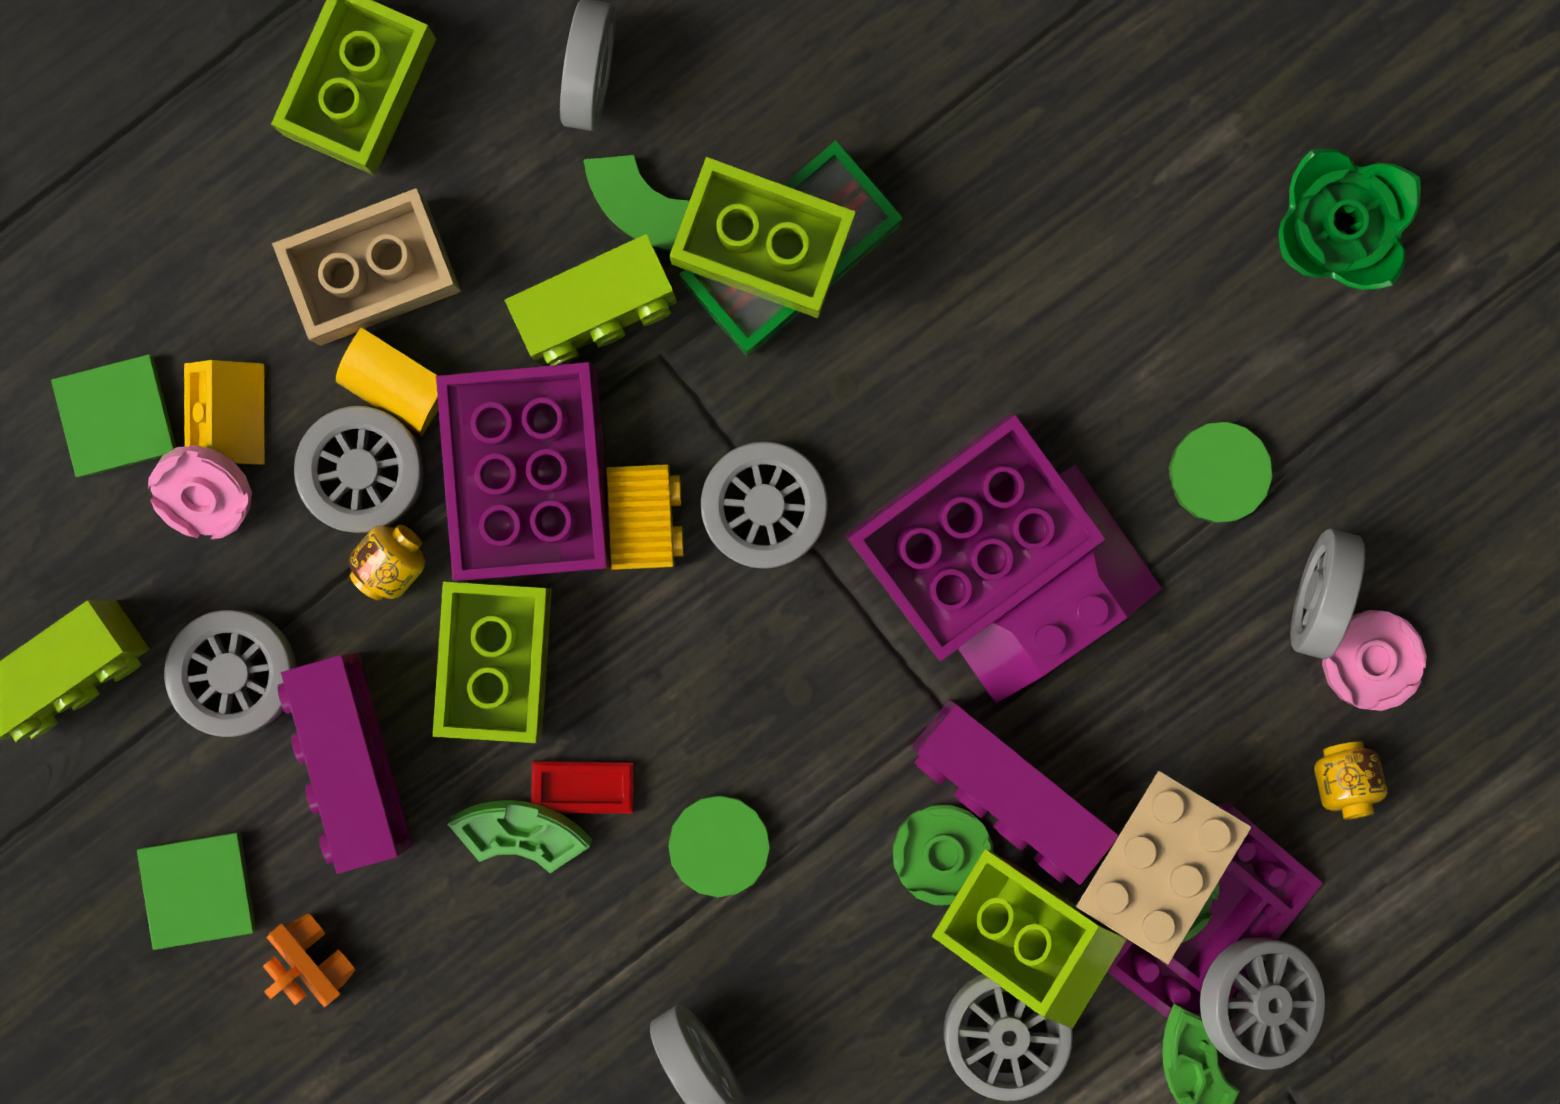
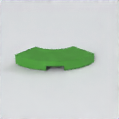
M634 155L584 159L589 186L605 215L631 238L636 239L647 234L653 249L671 253L689 201L669 199L652 190L639 174Z
M500 800L474 805L451 816L448 826L479 862L496 855H519L536 861L549 873L588 849L592 838L581 827L564 815L550 808L524 801Z
M1174 1004L1167 1020L1163 1039V1067L1174 1099L1178 1104H1234L1240 1090L1229 1083L1224 1077L1218 1065L1217 1048L1212 1044L1205 1031L1201 1015Z

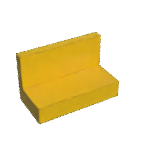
M218 360L184 364L185 446L196 445L216 450L231 459L235 464H265L264 364Z

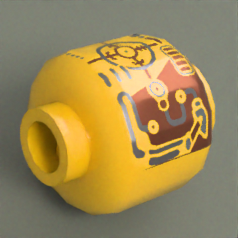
M383 525L374 526L349 557V565L352 570L350 574L351 581L361 592L372 599L382 600L383 597L388 599L399 598L424 569L425 559L419 549L422 541L411 529L404 525H398L396 528Z
M1360 741L1343 743L1324 749V757L1319 759L1314 766L1323 807L1331 811H1342L1344 819H1355L1374 814L1372 804L1382 801L1387 795V786L1379 754L1374 750L1364 749L1363 742Z

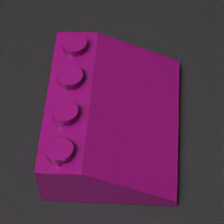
M586 362L436 376L453 581L611 569L609 507L597 367Z
M1005 415L844 534L940 662L1105 540L1104 536L1016 415Z

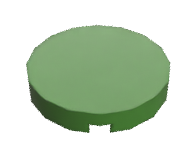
M1229 422L1205 424L1188 433L1174 449L1169 465V476L1175 492L1174 495L1179 504L1196 518L1212 523L1237 521L1254 512L1267 496L1272 480L1270 456L1262 441L1245 427Z
M720 794L700 798L683 810L672 826L668 847L671 864L683 883L700 894L724 897L738 894L755 883L766 867L770 844L767 827L756 810L739 798Z
M930 804L913 812L899 827L893 843V865L901 883L917 899L933 905H951L983 851L986 849L993 852V843L984 824L969 810L953 804Z

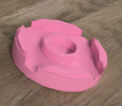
M196 445L177 447L161 457L148 480V488L151 486L153 495L150 500L156 513L167 525L187 536L198 538L200 534L212 535L211 539L223 538L238 529L251 508L252 491L246 475L231 459L213 449Z
M1365 610L1353 614L1340 646L1331 657L1322 660V666L1327 683L1340 699L1360 709L1383 711L1401 705L1416 693L1421 683L1420 679L1423 676V668H1426L1427 655L1421 636L1407 620L1390 612Z

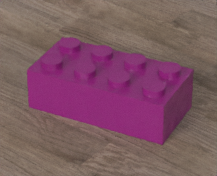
M360 654L339 655L281 672L283 683L277 686L278 696L286 714L292 713L297 733L291 736L292 746L297 761L300 764L306 763L311 783L305 786L306 796L312 813H320L325 833L319 835V841L326 863H334L336 874L396 858L413 847Z
M950 700L947 701L911 746L919 755L914 762L919 769L939 785H942L947 778L959 788L954 795L961 803L980 818L987 811L994 815L998 821L993 827L1021 851L1027 844H1030L1038 851L1033 859L1062 884L1069 876L1081 885L1119 837V835Z

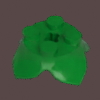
M1319 148L1310 150L1292 175L1289 187V209L1282 219L1278 231L1279 248L1283 259L1290 267L1304 276L1331 278L1347 287L1359 290L1383 289L1392 286L1399 278L1405 265L1406 251L1401 242V235L1414 220L1420 206V177L1405 168L1390 163H1376L1359 167L1353 163L1348 154L1337 149ZM1336 211L1341 217L1349 214L1353 218L1355 224L1349 227L1352 235H1348L1344 230H1337L1334 225V221L1337 220L1334 216Z

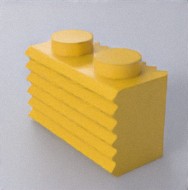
M669 465L607 467L611 569L675 567L674 557L684 556L682 526H673L672 506H681L680 475L670 476Z

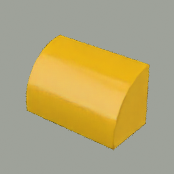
M360 327L341 360L336 374V383L375 408L394 416L421 437L439 410L436 384L437 375Z

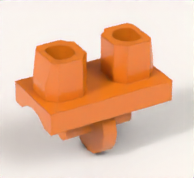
M309 913L291 922L286 927L281 923L266 937L291 969L287 972L275 956L269 960L263 967L275 982L264 992L272 999L283 990L293 1004L296 1005L307 996L295 981L299 977L322 1006L325 1007L340 995L337 990L346 983L355 971V968L339 950L319 966L313 962L305 951L323 937L325 933Z

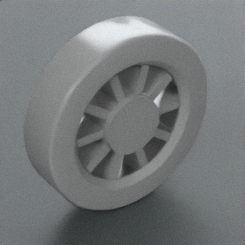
M580 0L576 6L566 47L561 83L560 119L565 127L594 131L600 122L607 94L615 41L616 9L612 2Z
M349 406L327 413L307 430L296 452L294 477L303 503L317 519L341 531L368 533L377 525L392 526L411 511L423 488L425 463L416 437L401 421L376 408ZM359 429L357 449L352 448L343 431ZM369 430L382 436L370 452L367 451ZM334 436L344 451L341 457L323 450L325 445ZM391 445L397 458L380 461L378 457ZM321 456L337 463V471L318 475L319 457ZM398 466L397 482L382 476L383 469ZM340 479L342 483L328 497L320 483ZM379 482L394 488L384 501L375 487ZM350 489H353L351 509L338 505L337 503ZM367 490L375 506L362 510L363 491Z
M752 442L728 452L710 471L704 483L701 496L702 519L712 542L730 559L753 568H776L789 564L803 556L819 538L825 525L828 510L825 485L815 466L797 450L776 442ZM768 464L777 466L769 485L762 484L758 465ZM751 466L756 486L752 489L736 477L741 471ZM784 469L797 481L779 491L775 487ZM730 482L746 494L745 500L724 499ZM801 487L805 505L784 503V497ZM724 506L744 507L745 513L728 523L724 513ZM784 510L804 512L803 519L798 528L782 516ZM750 519L753 525L745 541L732 529ZM777 521L792 533L790 537L779 543L776 542L772 525ZM759 526H766L771 545L752 544Z
M1329 528L1318 538L1305 566L1294 604L1290 631L1291 645L1294 651L1320 659H1327L1340 646L1351 622L1363 579L1365 544L1360 536Z
M219 610L194 619L178 633L166 657L164 680L167 694L173 707L188 724L210 735L235 737L258 731L271 724L284 711L277 689L278 684L283 683L281 672L297 668L289 641L271 621L261 615L245 610ZM232 633L229 653H227L218 634ZM243 636H246L255 643L244 654H241ZM208 639L216 657L212 658L196 650V648L204 640ZM262 650L268 664L253 666L251 660ZM193 658L208 666L207 673L188 676L190 659ZM269 670L267 686L254 680L255 672ZM208 680L211 686L196 699L189 683ZM248 687L262 694L255 704H253L246 690ZM218 692L222 693L219 713L205 707ZM235 693L243 711L230 714Z
M1250 937L1239 940L1228 946L1217 956L1205 976L1200 998L1203 1026L1212 1044L1220 1053L1232 1061L1266 1070L1287 1066L1299 1059L1311 1047L1320 1031L1325 1012V992L1320 973L1309 956L1295 945L1264 937ZM1244 966L1246 968L1248 980H1246L1241 974H1239V972L1242 970ZM1232 984L1239 990L1237 998H1229ZM1237 1008L1239 1013L1229 1020L1228 1009ZM1244 1032L1243 1038L1240 1039L1238 1036Z
M981 974L967 982L957 992L948 1007L943 1032L949 1060L961 1080L983 1096L1001 1101H1017L1033 1097L1051 1086L1065 1069L1072 1049V1028L1043 1018L1037 1012H1033L1024 1019H1021L1026 1004L1017 999L1012 1012H1007L1002 992L1008 991L986 975ZM993 994L995 995L999 1012L994 1016L979 1005L983 999ZM972 1011L976 1012L988 1023L987 1028L967 1026ZM1045 1019L1047 1033L1028 1031L1029 1028ZM967 1037L986 1038L988 1041L970 1050ZM1030 1042L1046 1043L1040 1056L1029 1048ZM994 1051L995 1054L989 1068H986L977 1061ZM1024 1054L1033 1064L1020 1071L1017 1058ZM1004 1058L1010 1059L1013 1073L998 1072Z
M675 1005L651 1021L650 1035L657 1056L671 1083L685 1104H746L741 1086L722 1050L702 1022L688 1008Z

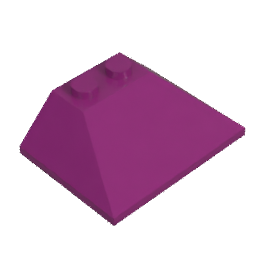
M1076 464L1059 476L1104 536L1105 540L958 648L995 703L1049 673L1124 621L1162 589Z
M1228 802L1217 806L1251 826V829L1219 880L1218 900L1212 899L1208 912L1213 914L1208 924L1194 938L1180 944L1169 964L1127 939L1107 971L1166 1018L1169 1017L1174 1004L1201 1015L1200 998L1203 982L1217 956L1231 944L1245 938L1264 937L1278 940L1323 884ZM1244 966L1239 974L1247 979L1248 976ZM1233 984L1230 990L1229 998H1232V996L1238 990Z

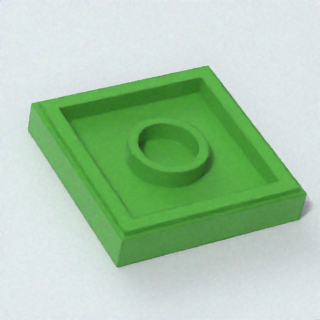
M148 354L51 380L76 478H84L161 458L164 454L177 448L155 360L152 355Z
M241 831L137 849L153 950L251 934L257 931Z

